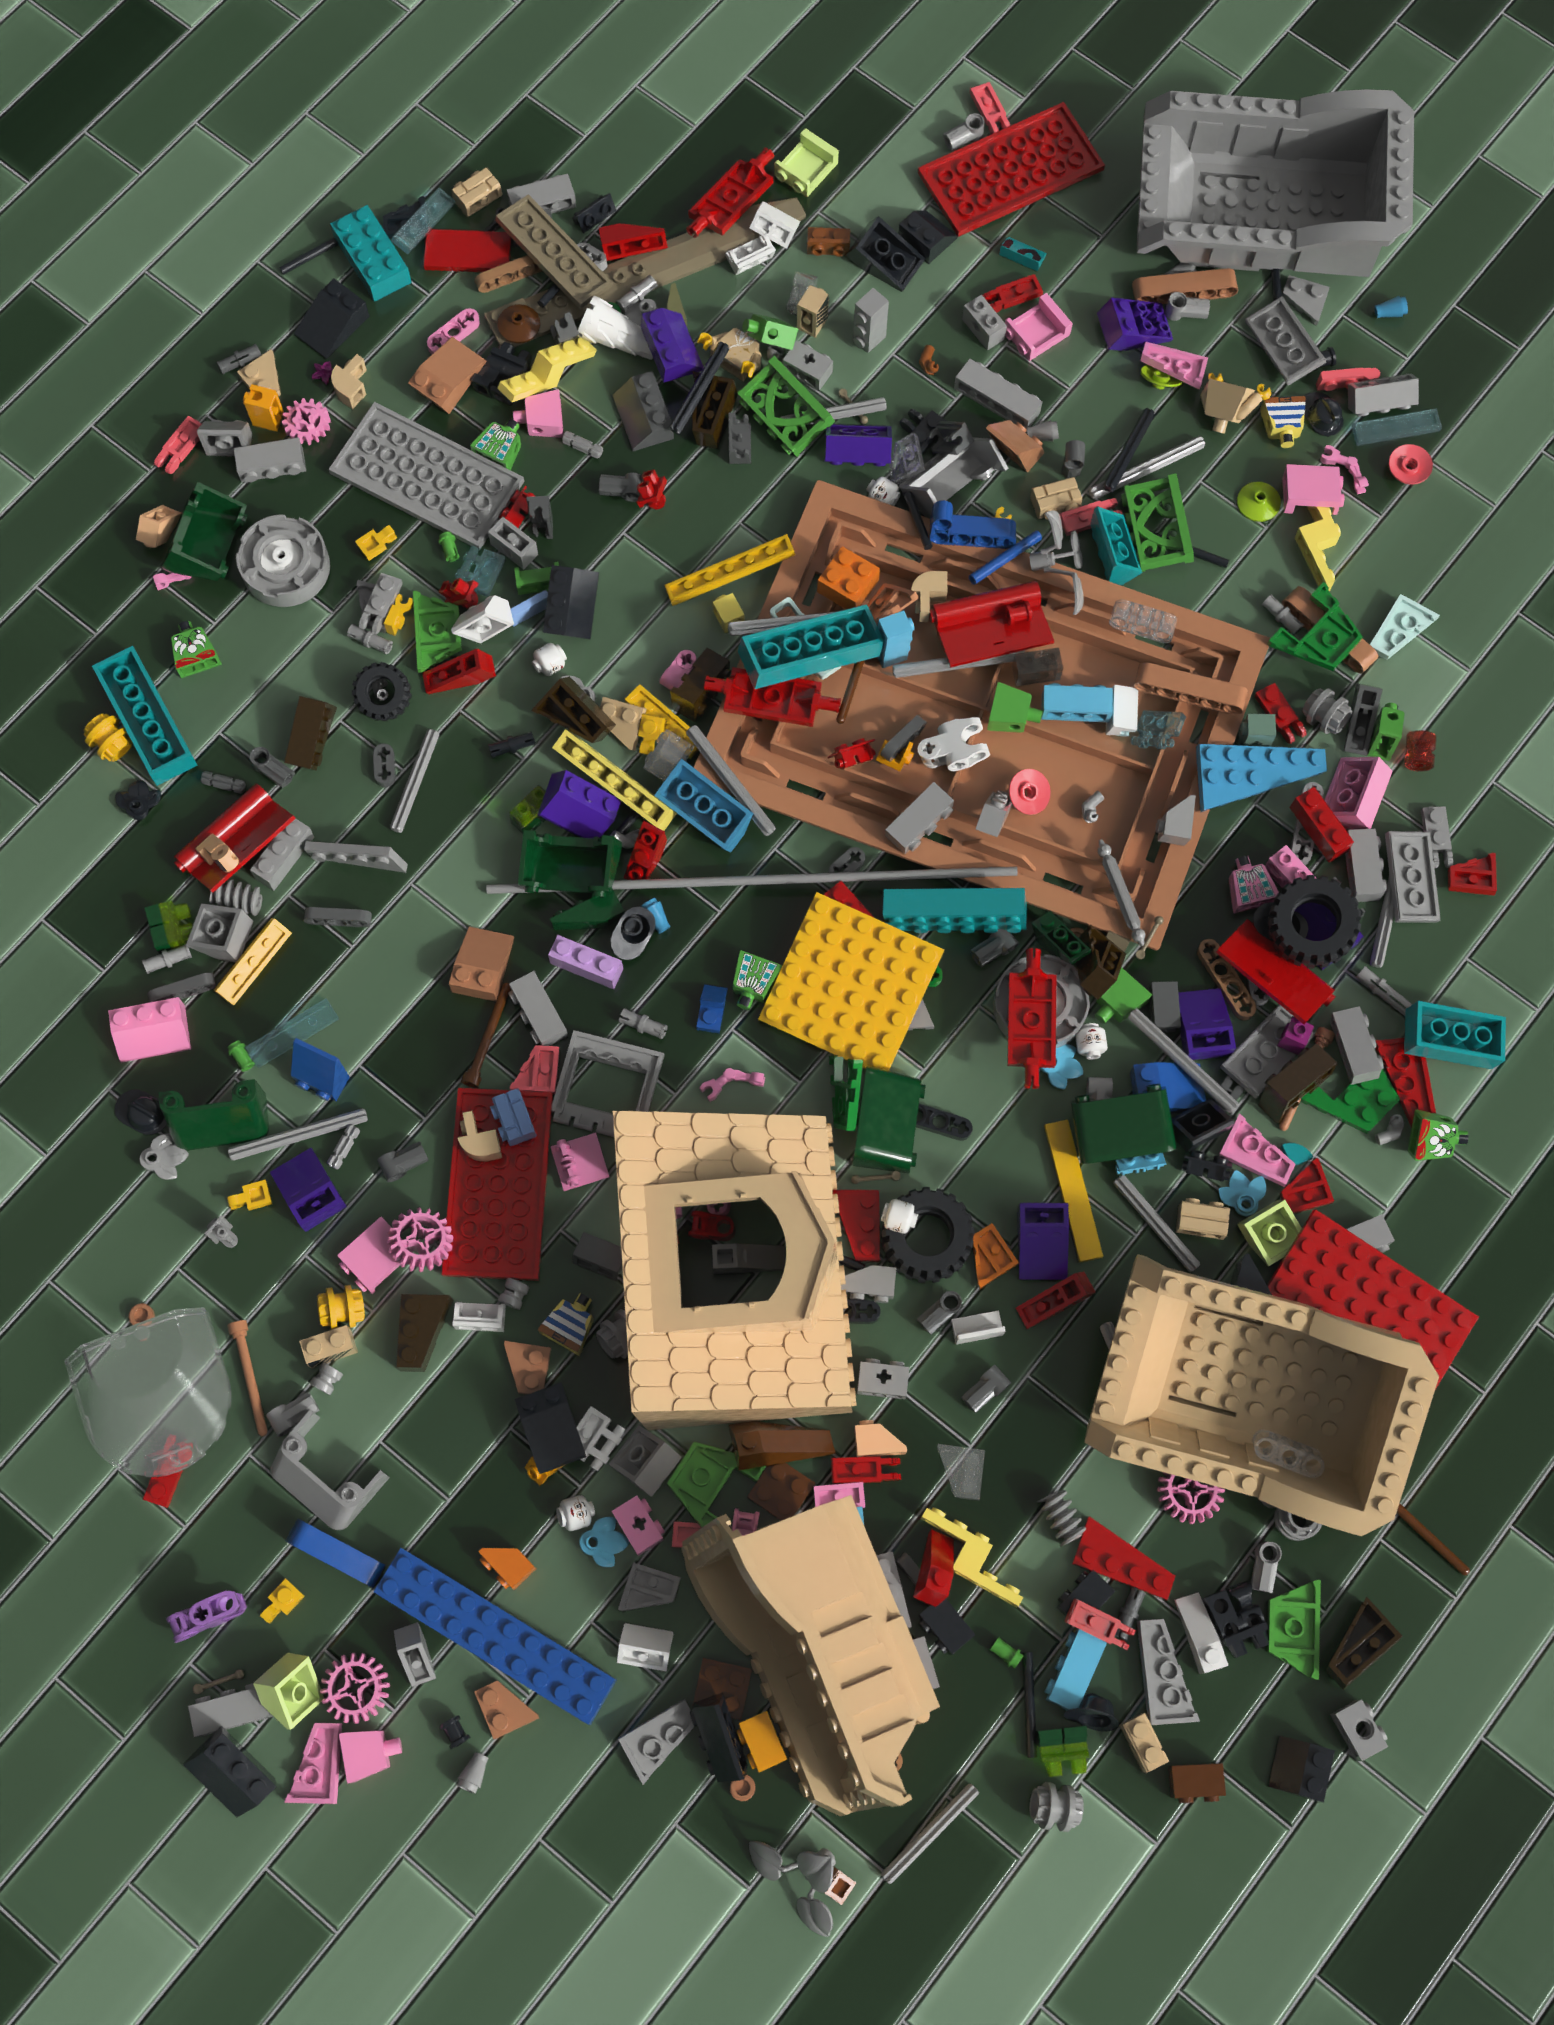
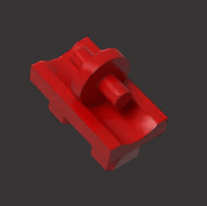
M654 469L646 471L641 476L643 482L638 484L636 488L640 494L637 504L639 508L647 503L652 509H661L666 503L663 491L667 480L665 476L658 478Z
M461 578L455 579L453 583L444 581L439 593L446 597L445 603L462 605L464 608L469 609L478 604V596L474 589L478 587L479 583L474 580L465 582Z

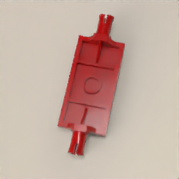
M765 147L755 159L752 158L748 162L739 159L688 211L689 218L694 220L686 228L688 234L696 238L707 227L723 236L773 184V176L767 174L764 170V167L774 158L773 151Z
M735 667L732 668L730 677L721 679L706 676L705 680L707 681L704 683V690L724 693L726 696L723 707L724 712L809 727L814 725L816 711L821 709L839 713L841 698L821 696L822 682L796 678L754 689L746 669Z
M1033 948L1026 949V969L1024 972L1009 973L1007 1066L1025 1068L1024 1088L1030 1089L1031 1079L1032 1089L1040 1087L1039 1068H1055L1057 975L1046 974L1040 969L1041 950L1035 948L1034 958Z

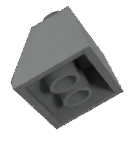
M653 371L631 377L613 394V399L632 451L674 439V433L669 428L672 421Z

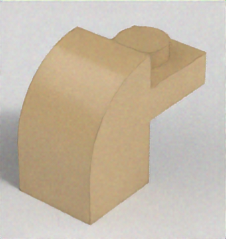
M358 354L353 359L347 361L344 369L336 365L331 375L338 399L352 410L367 395L364 384L359 381V378L367 369L364 359Z
M947 571L925 572L913 582L911 590L915 591L919 597L915 601V613H919V622H928L929 602H946Z
M473 1112L463 1113L464 1120L460 1121L462 1134H467V1136L459 1137L458 1141L465 1154L476 1161H490L502 1158L496 1130L478 1133Z

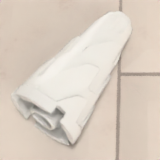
M594 296L590 302L592 304L591 308H587L580 323L578 337L594 344L597 342L634 356L639 355L652 360L653 356L642 333L641 326L630 321L627 316L612 308L611 304Z

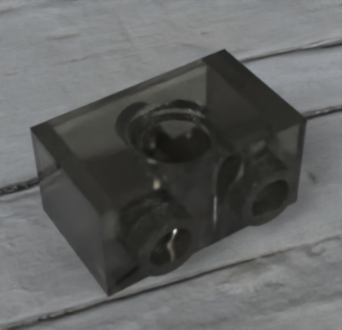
M1059 648L1014 654L1012 670L1016 686L1060 680L1063 672V663Z

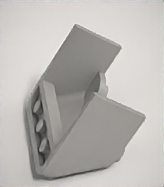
M973 437L974 442L958 455L937 454L899 485L903 495L911 491L919 511L926 518L930 519L935 502L948 500L973 479L984 481L992 475L991 472L994 470L1006 471L1009 469L993 439Z
M309 1410L283 1440L272 1462L270 1472L278 1483L330 1528L338 1531L344 1530L390 1477L380 1470L364 1489L354 1482L342 1484L336 1492L329 1488L299 1462L307 1451V1442L303 1437L320 1419L317 1414Z

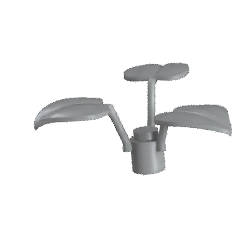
M1048 511L1044 514L1051 524L1055 544L1046 549H1041V552L1030 553L1032 571L1044 569V573H1058L1073 578L1075 606L1072 615H1076L1083 608L1084 594L1080 578H1078L1076 572L1054 569L1051 566L1055 565V559L1073 555L1075 567L1081 568L1083 557L1080 550V540L1077 532L1072 531L1071 545L1073 551L1056 555L1050 552L1054 549L1062 548L1063 529L1059 513L1057 511Z
M750 1841L749 1850L752 1861L757 1871L763 1877L776 1881L781 1877V1872L799 1868L812 1888L807 1898L800 1897L797 1900L798 1914L810 1930L821 1936L829 1937L833 1928L831 1912L822 1901L814 1899L813 1895L815 1891L823 1893L830 1888L833 1878V1866L836 1864L834 1855L826 1848L820 1849L817 1853L803 1851L798 1855L796 1863L783 1866L781 1855L773 1847L763 1842Z

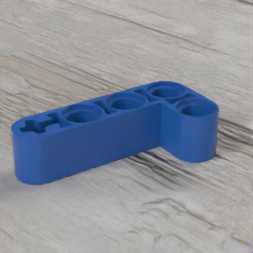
M945 500L937 501L933 504L930 517V540L935 544L1009 549L1016 544V522L1008 518L953 515V505Z
M298 1518L285 1540L294 1547L372 1588L385 1567V1564Z

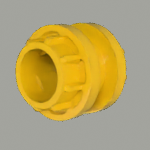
M104 713L93 718L84 728L85 743L89 747L98 746L97 755L102 760L107 759L108 761L115 762L131 749L133 743L125 728L120 730L117 728L120 722L119 719L114 715L109 716Z
M344 1285V1293L334 1294L333 1288L330 1287L326 1288V1293L318 1294L319 1322L323 1327L330 1326V1329L333 1330L337 1328V1323L348 1321L349 1328L356 1327V1322H361L365 1319L361 1290L352 1289L351 1285Z

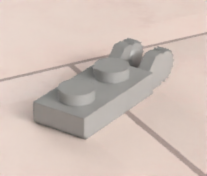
M384 573L380 574L361 616L359 628L365 629L371 617H374L375 621L372 625V632L375 634L379 633L402 587V579Z
M1446 806L1422 808L1424 832H1430L1434 868L1439 867L1438 853H1443L1444 864L1446 868H1450V866H1453V854L1451 851L1452 846Z

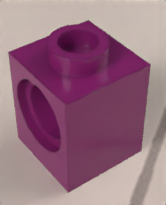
M1292 1016L1285 1025L1277 1046L1299 1055L1306 1047L1314 1026L1307 1022L1303 1024Z

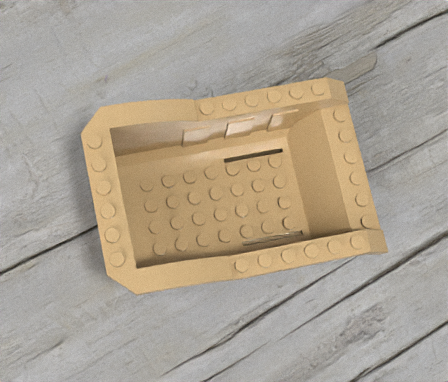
M1137 1254L1088 1422L1085 1443L1109 1458L1258 1497L1263 1502L1307 1520L1363 1536L1395 1519L1439 1376L1420 1343L1402 1338L1399 1332L1334 1316L1307 1304L1170 1269L1146 1256Z
M852 1495L822 1504L745 1536H742L738 1529L731 1530L728 1526L731 1525V1520L725 1514L717 1517L682 1542V1553L688 1576L699 1599L713 1621L746 1656L751 1654L752 1669L756 1674H759L762 1682L760 1688L763 1696L769 1699L772 1707L770 1708L771 1717L775 1723L778 1722L780 1727V1740L783 1746L789 1750L791 1755L789 1762L792 1770L797 1772L800 1778L799 1788L802 1795L807 1797L809 1802L838 1816L886 1806H900L912 1800L911 1795L905 1791L894 1762L915 1725L927 1722L930 1717V1711L939 1708L940 1705L905 1620L900 1615Z

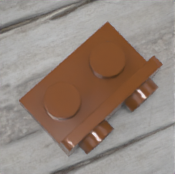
M808 227L807 254L816 256H846L850 250V229Z

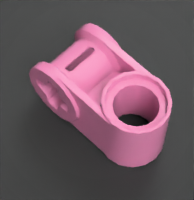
M690 650L681 651L672 664L664 671L659 683L669 690L673 687L679 688L684 682L681 680V677L685 673L689 675L693 669L692 664L697 660L696 655Z
M735 1508L732 1531L738 1529L742 1536L757 1531L760 1512L756 1511L754 1514L740 1512L738 1508Z

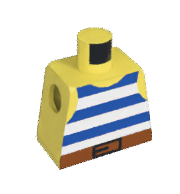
M1305 396L1270 397L1262 402L1260 412L1268 438L1280 439L1282 448L1292 447L1294 445V438H1299L1304 426Z
M579 1293L573 1304L563 1299L539 1326V1333L580 1356L594 1320L593 1316L586 1312L592 1300L582 1293Z

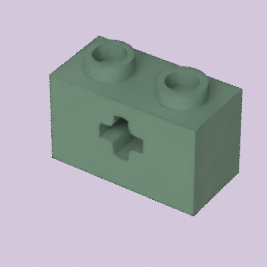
M1247 714L1245 721L1241 722L1240 731H1238L1236 736V744L1240 746L1270 747L1276 737L1275 714Z

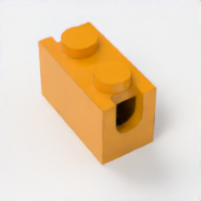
M251 384L250 392H245L243 404L247 409L252 425L277 432L284 413L277 391Z
M767 1711L739 1723L741 1729L736 1731L742 1745L747 1743L751 1753L747 1754V1758L752 1770L757 1768L761 1772L787 1760Z

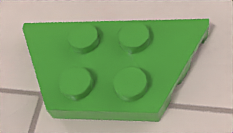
M413 591L418 673H422L462 650L461 636L455 635L451 631V628L460 616V610L458 605L449 602L445 603L441 599L433 596L429 598L421 595L419 591Z
M1315 1580L1268 1600L1269 1629L1267 1630L1269 1645H1267V1652L1313 1680H1319L1321 1580Z

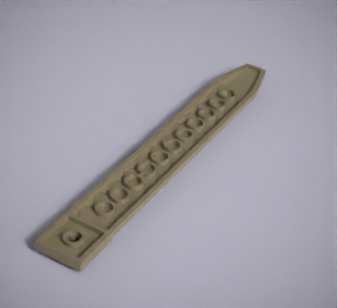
M797 198L767 203L798 221L806 217V213ZM761 204L751 206L723 236L706 227L696 238L693 235L690 236L687 232L668 240V248L629 256L609 264L602 272L613 282L612 288L598 297L607 303H616L617 300L630 291V287L633 285L637 286L648 275H651L658 285L653 289L655 290L727 260L726 252L761 236V234L750 229V225ZM545 290L526 299L521 298L489 311L484 315L499 347L504 342L516 347L524 343L509 342L498 331L497 321L499 315L507 307L522 304L533 308L538 313L540 330L533 338L536 339L550 333V326H554L555 320H558L560 325V319L564 317L565 313H571L574 323L582 320L587 308H591L592 304L588 303L579 309L560 290L542 308L538 305L537 301L548 291Z

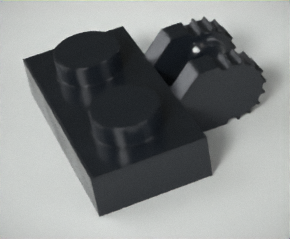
M910 409L908 417L917 423L918 426L915 427L906 418H902L899 423L910 434L905 439V445L922 456L938 438L935 435L933 438L928 439L929 432L938 426V422L947 420L933 410L923 418L921 413Z

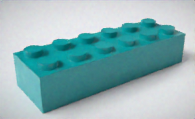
M866 604L742 636L738 654L754 689L879 657L885 641Z
M133 646L92 666L156 786L198 766Z
M1025 888L884 889L883 917L885 923L904 932L927 933L928 931L937 930L939 933H950L951 930H960L963 933H973L974 930H984L986 933H996L998 929H1003L1010 933H1018L1021 930H1026L1027 902Z

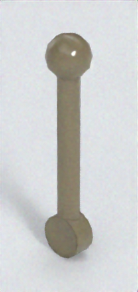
M840 389L839 397L844 398L848 404L853 403L847 396V390ZM858 415L860 423L866 424L868 422L867 416Z
M1162 916L1155 918V924L1146 938L1144 946L1135 954L1137 959L1141 960L1145 957L1147 946L1158 926L1164 922Z
M894 1171L892 1174L863 1177L853 1175L851 1181L854 1184H858L860 1181L883 1179L898 1181L901 1174L898 1171Z
M238 1669L234 1674L203 1685L196 1684L193 1687V1692L201 1694L207 1688L235 1678L242 1679L244 1671Z

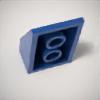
M295 1038L291 1066V1077L296 1082L295 1086L304 1091L311 1089L316 1092V1096L325 1101H328L329 1098L337 1101L350 1078L342 1063L337 1057Z
M1154 1062L1135 1064L1130 1071L1133 1094L1142 1093V1091L1147 1090L1146 1086L1151 1084H1161V1087L1166 1086L1171 1114L1182 1113L1206 1100L1204 1089L1176 1063Z

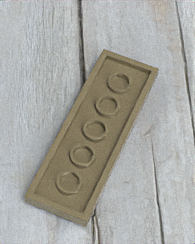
M529 194L496 215V222L579 309L590 303L594 296L598 297L612 288L613 282Z

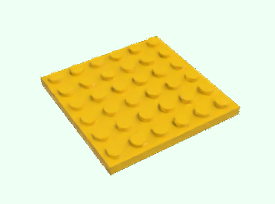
M816 892L758 1020L834 1055L842 1056L847 1061L848 1059H861L865 1069L866 1066H873L890 1070L945 950Z

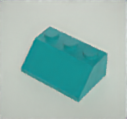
M1096 507L1093 511L1090 525L1093 531V539L1096 541L1099 550V558L1105 568V577L1109 582L1122 586L1142 574L1124 515Z

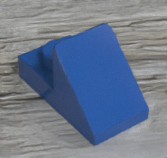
M704 985L700 998L697 1030L720 1033L728 988Z

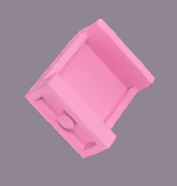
M1045 293L1040 296L1038 305L1013 321L1010 317L1005 320L1007 325L1005 336L1008 340H1012L1017 346L1018 352L1030 361L1070 336L1073 323L1051 297Z
M1286 465L1282 478L1284 513L1293 514L1295 505L1332 507V515L1338 514L1339 508L1344 505V494H1341L1343 476H1340L1339 467Z
M382 1217L377 1219L337 1255L342 1260L339 1263L340 1267L348 1275L353 1272L358 1278L354 1282L363 1292L368 1289L372 1294L376 1291L375 1287L398 1268L401 1260L394 1261L393 1256L395 1253H389L388 1251L391 1246L387 1244V1238L390 1237L388 1230L392 1227Z

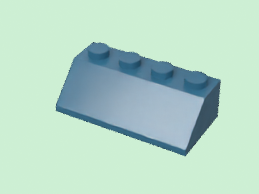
M683 759L678 762L654 795L730 853L744 836L754 814Z

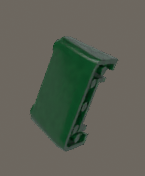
M197 482L183 508L161 569L170 573L218 581L219 578L224 579L229 568L225 565V559L238 526L243 527L248 516L245 514L247 505Z
M524 830L518 885L525 888V892L539 893V890L592 893V897L606 898V894H611L622 842L614 836L602 835V839L599 837L579 838L552 836L549 833L544 835L536 834V831Z
M866 1066L853 1166L893 1172L898 1171L907 1174L910 1173L911 1167L916 1166L917 1153H913L919 1098L924 1099L926 1085L921 1084V1079L878 1067Z
M255 1079L244 1080L235 1084L232 1089V1101L185 1107L184 1098L176 1091L159 1092V1105L173 1143L186 1151L246 1143L266 1137L269 1132L266 1093Z
M1161 1084L1147 1085V1090L1142 1091V1093L1099 1100L1089 1098V1095L1076 1096L1075 1100L1071 1101L1080 1163H1097L1175 1150L1176 1143L1166 1086L1161 1087Z

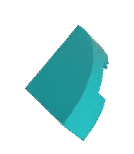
M1296 1143L1281 1145L1283 1153L1296 1164L1295 1166L1314 1158L1311 1152L1302 1145Z

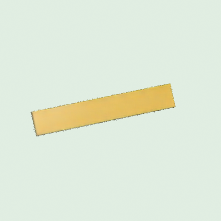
M785 534L664 586L672 606H675L793 557L796 554L788 534Z
M1068 1120L1045 1124L1044 1128L1063 1202L1068 1203L1069 1226L1078 1261L1081 1263L1103 1258Z

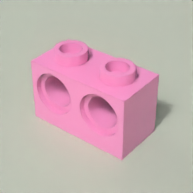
M1287 845L1271 856L1265 865L1268 873L1281 888L1287 883L1292 884L1296 878L1301 877L1303 880L1306 879L1307 875H1313Z

